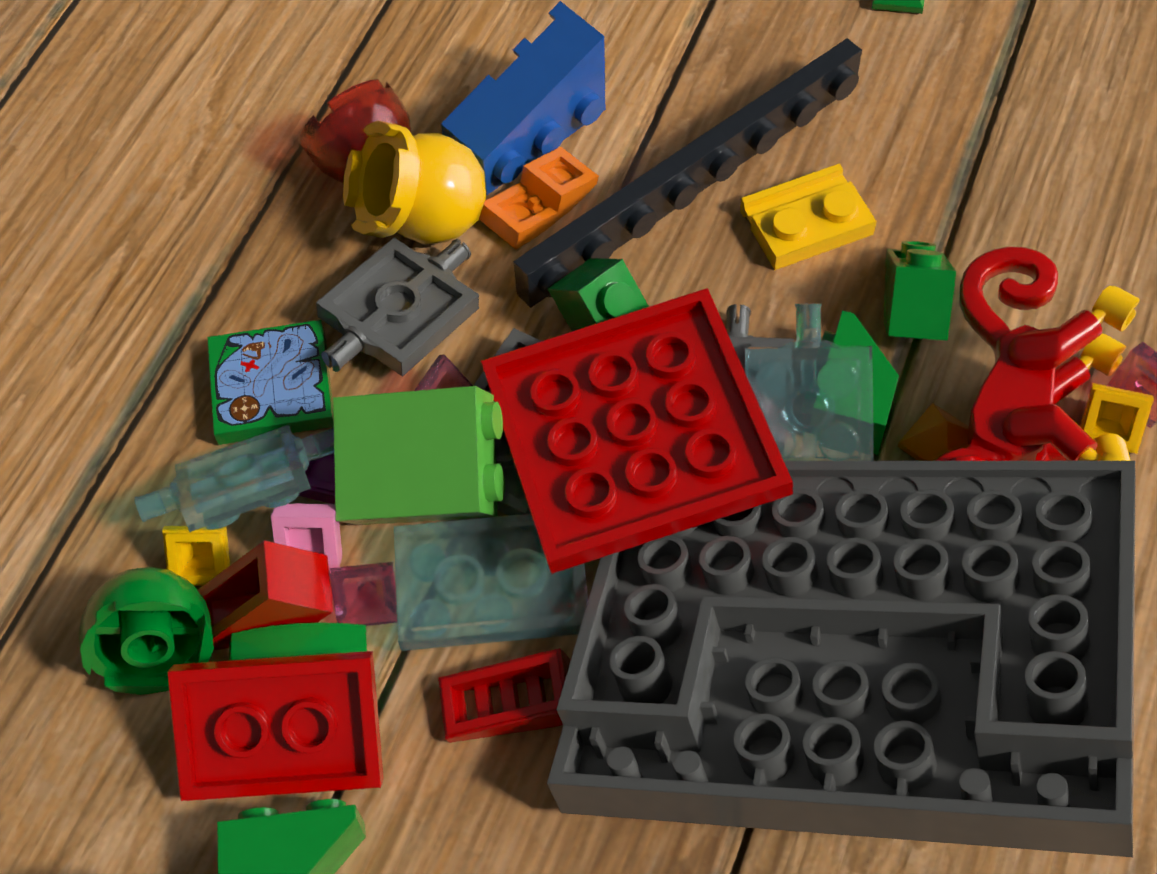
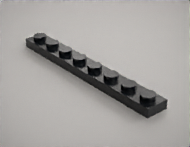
M846 38L514 260L517 295L530 308L546 297H551L547 289L588 259L610 258L615 250L633 238H641L646 235L656 222L675 209L681 210L687 207L704 189L716 181L722 182L728 179L737 170L738 166L757 153L764 154L769 151L779 138L797 126L803 127L807 125L820 110L833 101H841L848 97L859 81L858 71L862 49Z

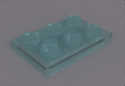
M531 514L394 526L398 643L401 651L579 634L588 603L585 565L581 564L551 574Z

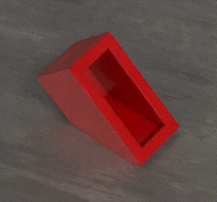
M265 540L198 589V592L206 601L210 613L214 650L229 648V640L232 633L273 625L318 623L333 613V588L330 583L328 556Z

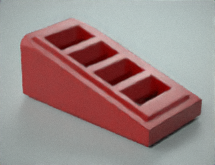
M561 648L439 677L445 740L452 743L562 726L563 723L557 712V706L571 659ZM551 678L554 700L546 702L543 679ZM526 682L529 706L520 708L517 683ZM500 686L503 712L494 714L490 687ZM474 690L478 718L468 720L464 691Z

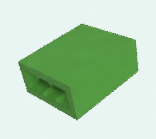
M477 386L333 397L336 521L355 525L498 517L497 501H502L504 498L505 477L502 466L496 464L495 439H500L502 436L503 417L499 403L494 402L493 394Z

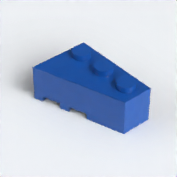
M561 1L548 13L554 21L532 43L526 38L522 39L513 49L518 58L497 80L488 74L441 123L442 135L448 136L472 150L485 172L486 195L502 184L515 180L522 172L524 165L557 149L563 140L584 125L587 126L595 122L601 113L606 110L604 35Z

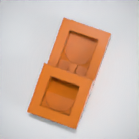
M559 147L524 165L520 183L485 200L479 220L516 250L545 232L571 211L597 185L599 175L564 148Z

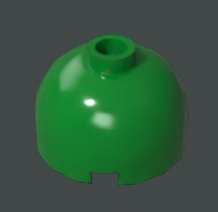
M154 567L128 569L110 577L89 598L81 618L79 641L83 668L89 675L92 668L95 673L103 676L104 686L115 692L145 695L169 691L167 672L174 664L208 662L214 650L211 619L206 601L193 584L171 570Z

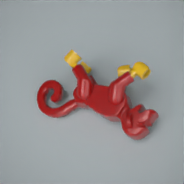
M1025 247L998 248L975 258L963 273L959 290V305L965 320L971 328L993 350L995 364L982 384L970 412L967 435L968 447L948 451L933 461H1131L1126 442L1122 437L1109 433L1092 439L1061 407L1055 404L1090 379L1089 370L1092 367L1108 377L1116 371L1122 362L1123 357L1121 354L1126 349V346L1112 337L1103 334L1101 324L1105 322L1123 332L1136 315L1134 308L1138 305L1140 299L1119 287L1108 286L1099 295L1091 312L1081 310L1059 327L1039 330L1024 325L1010 330L1006 323L987 304L982 291L985 283L1002 273L1015 272L1028 275L1034 280L1030 284H1021L1012 278L1004 279L999 285L998 298L1002 303L1014 309H1037L1050 302L1056 292L1058 284L1056 265L1045 254ZM1084 348L1079 358L1073 356L1075 353Z

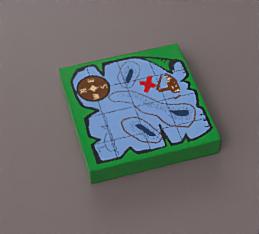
M322 320L207 337L213 428L218 445L334 427L329 367L324 363L321 353L327 350Z

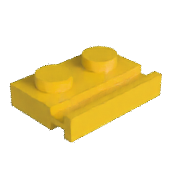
M840 163L741 198L740 213L749 220L751 224L750 230L774 271L874 235L877 222L853 183L846 181Z

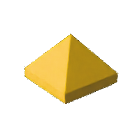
M1092 383L1080 427L1092 439L1109 433L1117 434L1126 442L1128 452L1138 454L1154 396Z
M226 526L163 527L166 569L187 579L194 586L205 585L230 566Z

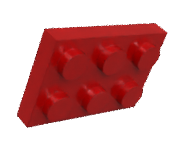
M373 651L174 664L168 670L181 801L381 788L384 776Z

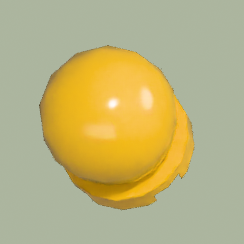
M379 120L366 125L363 131L369 137L362 151L351 149L344 174L343 201L344 206L354 207L357 220L351 225L355 231L363 235L381 238L394 235L397 232L424 245L442 244L460 237L479 220L486 199L485 172L471 149L439 133H420L412 136L406 127Z

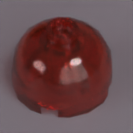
M379 79L369 80L350 87L328 101L327 105L332 110V113L325 117L321 123L313 115L307 121L300 134V144L312 162L324 174L344 184V174L351 149L362 151L369 137L363 131L366 125L379 120L406 127L411 132L409 114L403 102L388 82L383 87Z

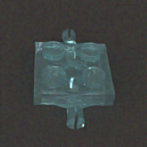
M822 303L795 304V341L780 347H748L745 349V374L783 460L874 461L872 346H840L827 340H821Z
M287 425L176 464V477L169 483L170 486L134 497L138 513L142 521L146 522L148 519L178 509L182 512L189 532L202 527L210 530L225 527L236 521L241 513L261 506L276 508L286 505L295 500L300 492L311 489L305 472L309 462L334 453V427L300 439V437L292 434L290 426Z

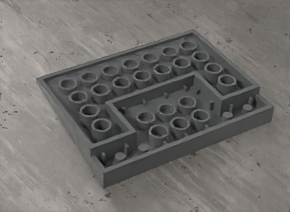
M784 461L793 481V495L600 558L557 706V712L563 723V729L547 785L561 813L1133 857L1135 461Z

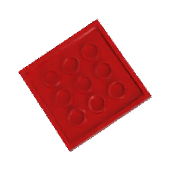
M708 288L481 361L491 394L494 395V402L499 403L502 411L505 437L551 574L793 495L792 478Z

